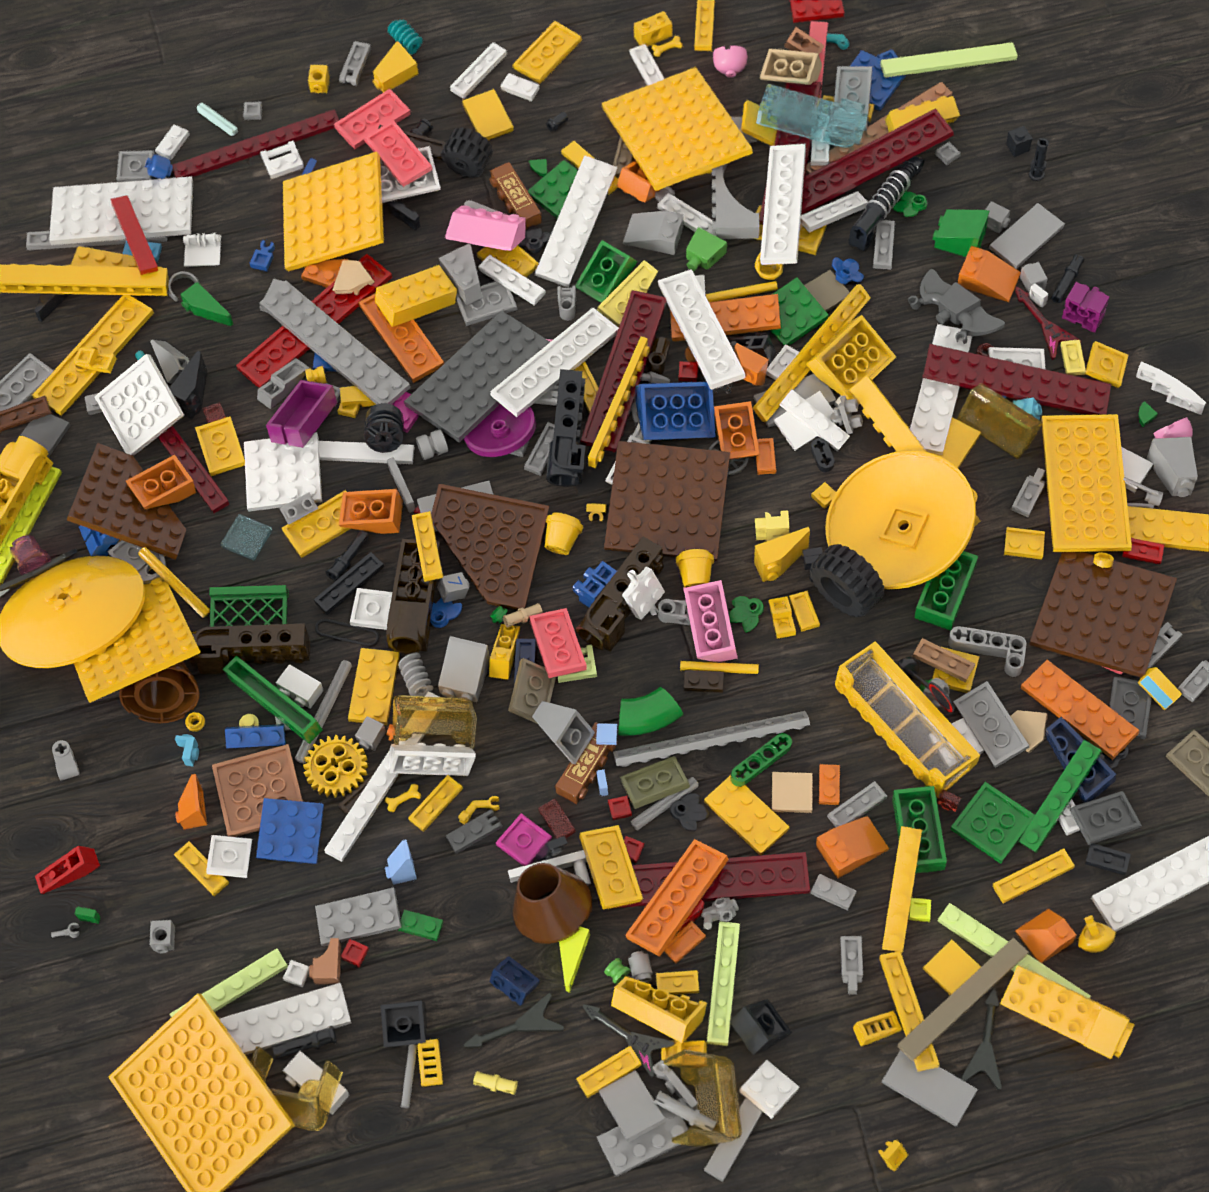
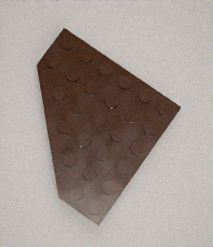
M97 443L67 521L142 548L146 547L150 551L176 560L186 528L168 504L149 509L142 507L126 484V480L144 471L132 455Z
M439 484L431 512L433 525L486 603L514 610L526 608L549 506Z

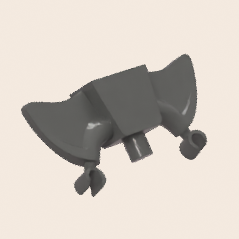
M930 269L921 282V298L918 299L916 296L908 298V302L914 310L919 309L922 303L923 305H938L940 313L936 315V319L941 324L947 320H950L955 325L962 323V329L956 334L955 338L958 342L960 338L964 337L963 344L967 343V336L985 335L1005 327L1003 320L993 317L983 310L979 298L957 282L953 285L945 283L934 269Z

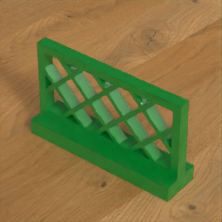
M286 585L210 587V627H215V623L220 618L227 623L226 626H233L232 624L239 617L246 623L245 625H251L258 617L265 622L264 625H271L270 623L277 616L282 619V624H287V598H289V590ZM257 600H262L266 605L257 612L252 605ZM275 600H283V606L278 611L270 606ZM237 601H243L246 604L240 612L232 607ZM215 602H224L228 606L219 613L215 609ZM269 607L275 614L267 621L261 614ZM231 608L237 615L228 622L223 615ZM248 608L256 613L249 621L242 616Z

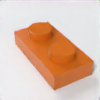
M820 764L819 804L839 805L840 765Z

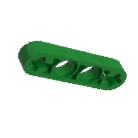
M784 733L778 734L737 765L731 773L730 779L732 784L738 787L746 785L790 750L792 745L791 737ZM779 742H781V743L786 742V746H785L784 744H782L781 746L778 747ZM771 751L774 756L766 758L763 752ZM757 762L760 767L752 769L749 763ZM744 773L743 779L741 777L736 778V775L740 776Z

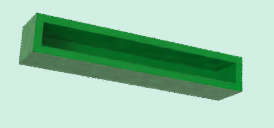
M235 656L223 669L229 680L308 744L323 730L315 718L238 656Z

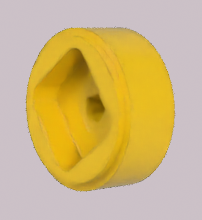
M1096 553L1093 563L1101 568L1112 567L1114 558L1107 553Z

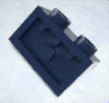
M510 956L506 957L493 969L490 983L495 988L501 990L520 1006L524 1003L526 996L540 982V979Z

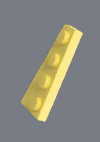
M644 260L598 306L597 310L619 328L631 291L647 293L658 271Z

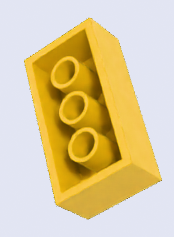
M440 265L377 287L375 303L391 326L394 327L455 304L457 289Z

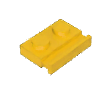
M1007 527L1004 555L1042 559L1045 532Z

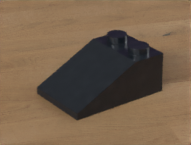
M200 351L195 353L169 388L184 416L193 419L201 411L207 378V368Z

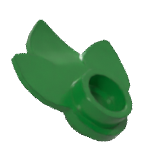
M904 191V194L900 197L901 201L895 203L893 209L896 212H904L906 217H911L918 214L919 211L926 209L927 200L923 195Z
M736 597L732 600L735 608L729 613L730 622L742 623L745 633L750 632L758 625L759 616L763 613L764 605L757 598ZM752 605H757L756 609L751 610Z

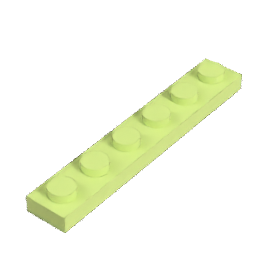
M719 922L707 1044L728 1046L740 928L738 923Z
M275 949L204 992L202 996L212 1010L216 1012L288 968V965L278 949ZM180 1007V1008H178L177 1010H175V1011H173L172 1013H170L171 1018H172L182 1007Z

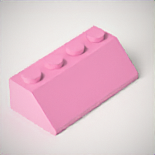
M465 205L460 206L452 214L446 239L512 251L525 239V218L515 214L506 215L499 211L489 212L482 208L473 209Z
M722 581L684 588L697 659L713 662L738 659Z

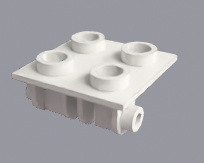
M203 233L202 236L200 234H197V236L189 234L183 236L185 243L184 267L220 265L221 235H216V233L205 235Z

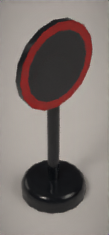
M909 656L897 663L911 680L915 679L928 688L948 712L954 711L955 708L951 699L941 687L934 682L929 684L917 675L919 663L916 659Z

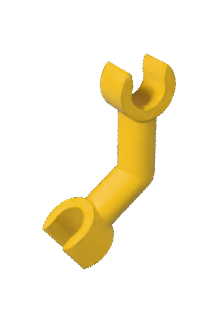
M492 796L489 800L472 801L466 810L460 813L458 817L460 818L459 822L464 825L468 823L471 815L477 808H489L493 811L499 810V805L491 804L492 802H498L499 797Z

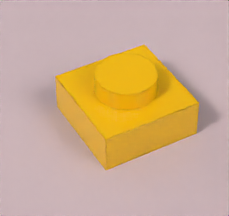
M824 482L811 494V497L825 509L831 504L836 492Z

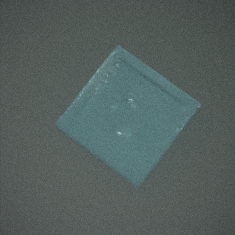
M238 514L223 539L221 547L255 561L273 531L272 527Z

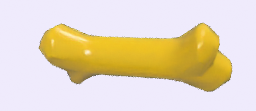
M674 36L672 41L660 46L652 45L651 49L654 51L655 57H660L661 53L673 47L682 48V43L679 36Z
M411 784L407 792L396 798L386 797L385 802L388 804V811L395 812L398 805L410 798L420 799L421 794L418 792V785Z

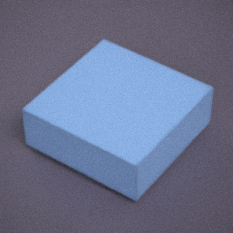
M597 723V745L617 744V724Z
M598 770L597 780L600 795L606 796L608 795L605 771Z

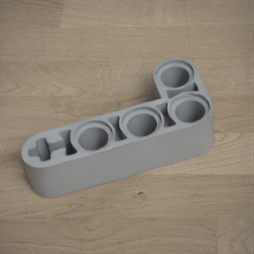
M960 626L954 627L951 630L948 644L953 650L1005 658L1004 670L1006 674L1011 677L1021 674L1026 652V640L1022 636ZM973 640H980L982 643H975ZM993 643H999L1001 646H995ZM1012 646H1019L1021 649H1014ZM1010 663H1016L1018 667H1013Z

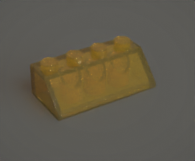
M982 383L971 389L957 418L960 422L980 431V435L1017 459L1021 457L1034 440L1043 423Z

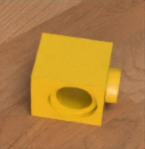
M310 65L308 79L310 91L328 93L330 78L328 66Z

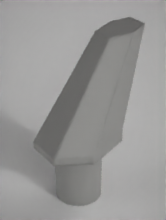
M654 372L643 374L641 381H648L649 383H670L669 378Z

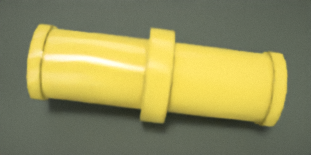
M477 1071L473 1084L491 1088V1091L494 1092L499 1090L514 1095L518 1082L500 1078V1075L497 1074L492 1076Z

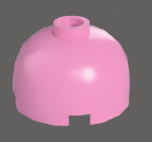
M730 46V49L725 50V47H720L714 50V66L727 77L736 76L747 64L746 49L740 46Z
M1186 417L1153 434L1155 439L1192 437L1193 429Z

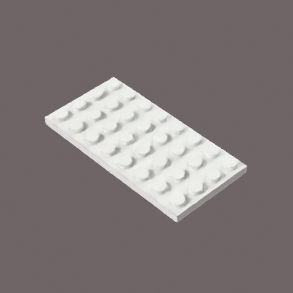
M192 177L53 187L50 244L60 245L126 239L110 200L125 195L129 197L145 238L191 234Z

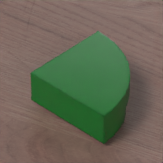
M547 159L529 160L532 171L541 177L547 175Z
M1145 401L1141 404L1138 412L1139 422L1143 427L1156 418L1158 414Z

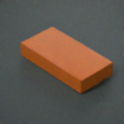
M773 438L757 439L760 454L756 456L757 475L776 474Z
M691 921L673 937L664 952L676 964L703 941L706 935Z

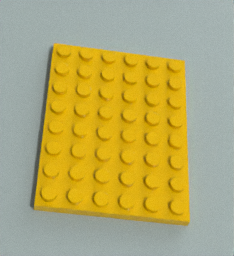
M696 67L602 103L604 112L655 191L753 153L752 147Z
M155 578L151 583L144 585L145 599L141 612L132 626L117 641L101 652L74 663L89 703L201 653L168 583L162 578Z
M196 994L109 1076L111 1082L187 1192H223L295 1126L202 994Z

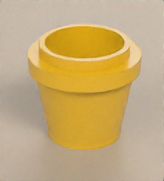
M552 513L546 519L547 530L544 547L551 552L568 555L578 535L582 533L583 525L577 518L570 515Z
M691 549L681 552L676 557V565L679 567L684 588L710 583L711 568L714 563L713 554L703 549Z

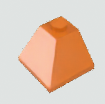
M737 343L734 353L745 372L744 380L754 385L763 386L769 359Z
M196 774L191 775L178 802V811L175 812L177 823H180L183 829L207 825L203 788Z
M1047 909L1015 930L1022 942L1040 963L1045 962L1071 945L1076 937L1075 932L1065 919L1050 909Z

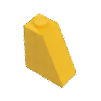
M399 42L393 45L373 71V83L377 89L380 88L384 93L418 75L417 63Z

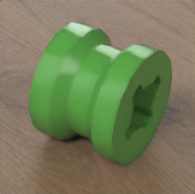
M617 958L607 966L604 973L607 976H611L613 982L618 984L625 976H628L630 969L624 967L622 961Z

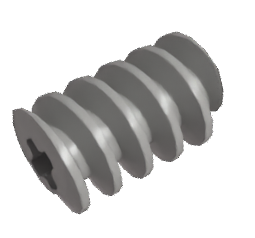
M411 653L403 657L398 663L403 680L412 697H422L428 691L431 692L433 690V686L430 685L431 680L427 679L428 673L425 672L426 668L422 666L423 661L420 659L419 653Z

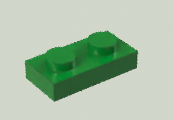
M404 910L401 918L402 928L398 930L438 941L444 922L441 919Z

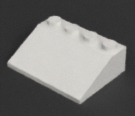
M430 146L419 148L418 150L432 165V171L405 187L401 186L380 160L382 203L441 190Z
M396 742L391 744L389 750V773L468 776L475 760V752L471 747H465L462 744H457L453 747L446 746L445 744L427 746L425 743L406 745L404 742Z

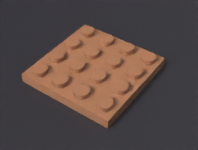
M289 744L212 765L228 837H238L260 831L264 798L303 802Z

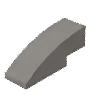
M297 358L272 374L271 380L258 389L257 400L268 408H273L306 375L305 369H309V367Z

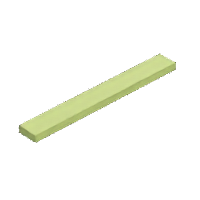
M1013 43L886 59L881 60L880 65L885 78L1016 60L1018 55Z

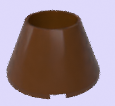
M181 661L120 689L119 697L125 710L128 713L132 712L139 716L140 720L151 723H169L184 718L187 712L191 709L194 710L199 700V687L185 663Z
M549 863L534 864L520 875L513 906V919L523 936L525 935L537 943L549 944L560 942L578 932L580 925L589 918L592 909V895L587 884L579 876ZM554 891L548 897L538 900L543 894Z

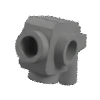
M729 897L719 898L712 903L711 907L703 909L701 916L704 917V928L711 929L712 921H730L736 915L735 911L739 910L735 899L730 900Z

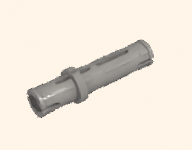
M662 1091L659 1092L654 1101V1104L669 1110L689 1121L690 1125L693 1126L694 1124L710 1134L717 1122L701 1114L699 1109L694 1110L662 1093Z

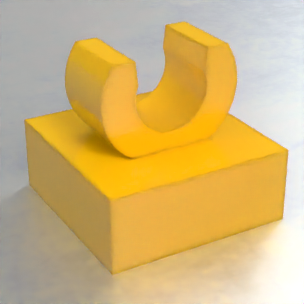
M588 503L586 512H591L589 520L593 521V515L598 514L600 516L599 520L603 521L604 515L602 512L607 511V504Z
M896 1140L893 1142L887 1141L886 1145L888 1148L885 1152L879 1150V1153L888 1167L895 1171L908 1154L900 1142Z

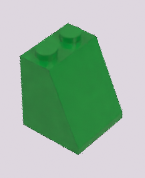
M947 209L945 215H941L939 219V230L934 232V248L967 257L971 246L980 248L986 233L990 211Z

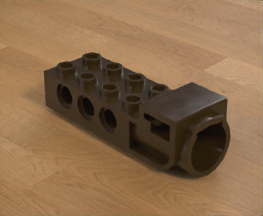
M644 536L589 607L586 616L576 627L577 634L586 643L592 644L593 647L600 650L605 648L610 652L625 633L624 620L631 612L629 605L622 596L631 583L627 573L634 570L636 575H639L645 567L652 569L655 575H659L664 568V556L661 546Z
M402 539L386 630L388 648L405 654L427 651L431 629L430 619L437 579L424 581L416 540ZM437 542L439 557L441 559L440 542Z
M305 623L205 627L199 631H191L201 653L190 657L189 660L192 666H197L200 674H224L223 669L235 656H238L245 663L265 664L266 662L277 664L285 662L303 663L304 661H310V638Z

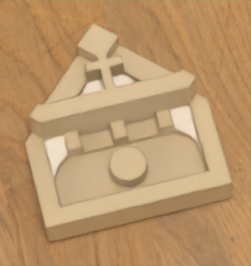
M343 260L333 291L336 294L354 292L357 296L360 289L368 283L369 285L373 284L374 280L359 261Z
M1017 710L1010 717L1029 744L1030 748L1026 749V751L1030 753L1046 739L1045 732L1048 714Z

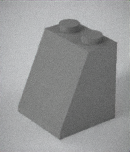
M1191 437L1153 439L1147 460L1153 463L1152 468L1172 496L1186 497L1191 495L1198 477Z
M450 636L438 684L440 694L447 698H460L464 702H478L490 663L488 645Z
M542 701L532 716L572 764H576L595 733L577 710Z

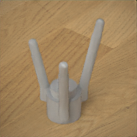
M1126 477L1123 478L1129 484L1147 492L1144 501L1148 503H1127V506L1151 509L1154 506L1159 507L1163 492L1150 489Z

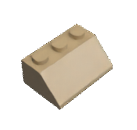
M769 49L760 80L809 85L818 80L822 63L818 53Z

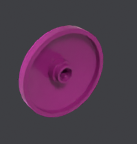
M499 404L464 440L467 447L475 454L485 457L507 455L518 450L530 440L536 429V418L531 407L516 417L503 405Z

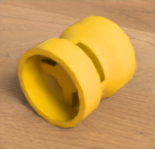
M319 366L314 370L311 368L305 369L307 381L327 383L323 366Z

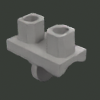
M841 396V403L833 409L834 413L831 414L830 418L832 422H837L839 426L844 424L847 434H852L854 428L862 426L863 419L861 414L853 416L851 412L858 411L857 400H847L846 396Z
M310 492L279 509L289 525L317 510L318 507Z

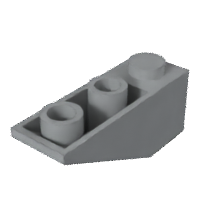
M151 340L150 342L166 381L169 384H173L189 363V359L169 343Z

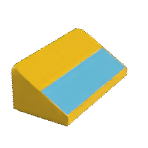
M1156 667L1148 668L1146 674L1138 681V684L1163 710H1166L1182 695Z

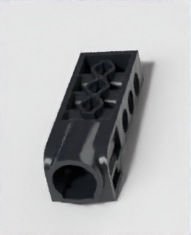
M560 369L553 441L549 446L546 480L556 486H577V484H582L585 445L579 443L586 378H582V371Z

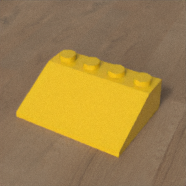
M861 315L842 329L806 365L819 380L841 396H846L847 400H851L853 393L850 389L866 376L873 380L896 356Z

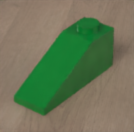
M198 282L180 294L183 301L181 304L187 311L190 310L196 316L228 326L233 325L230 313Z

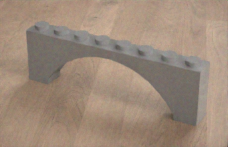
M731 117L741 131L742 117ZM741 132L749 144L757 142L756 138ZM728 163L712 169V176L716 177V179H712V190H716V193H712V204H716V207H712V218H716V221H712V232H716V237L720 239L759 238V213H753L738 203L725 185L723 175Z

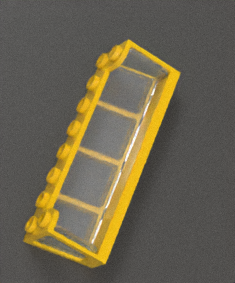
M876 641L839 666L835 681V687L838 692L847 697L850 705L856 708L861 713L862 718L874 727V731L878 736L884 738L888 747L899 755L900 760L912 769L917 779H921L926 787L934 786L937 798L942 796L977 764L980 754Z

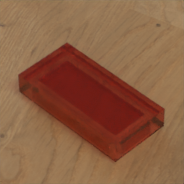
M556 799L538 808V811L556 839L562 836L567 838L576 833Z

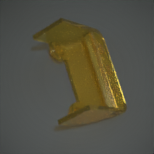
M402 695L394 697L393 739L395 745H399V740L407 741L408 738L412 737V734L451 735L455 742L460 744L469 742L470 748L474 749L477 717L472 701L462 698Z
M256 1046L250 1063L262 1080L266 1082L273 1057L261 1047ZM326 1061L320 1080H307L302 1084L299 1094L273 1088L269 1089L295 1124L294 1127L318 1131L326 1123L343 1072L330 1061Z
M686 1049L663 1060L665 1065L680 1067L683 1081L688 1085L695 1086L696 1101L698 1102L697 1109L700 1110L701 1114L717 1121L712 1131L693 1125L689 1127L688 1131L672 1138V1143L699 1147L732 1142L740 1138L742 1128L735 1070L732 1061L727 1057Z

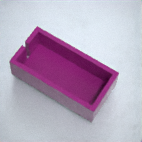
M300 380L266 424L270 441L284 445L288 443L290 446L304 448L337 403L333 385Z

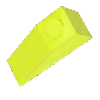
M579 927L578 932L559 942L567 992L571 991L590 937L589 929Z

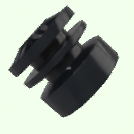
M380 403L372 406L367 411L364 439L369 448L376 452L388 453L396 450L402 444L404 418L400 409L392 404Z

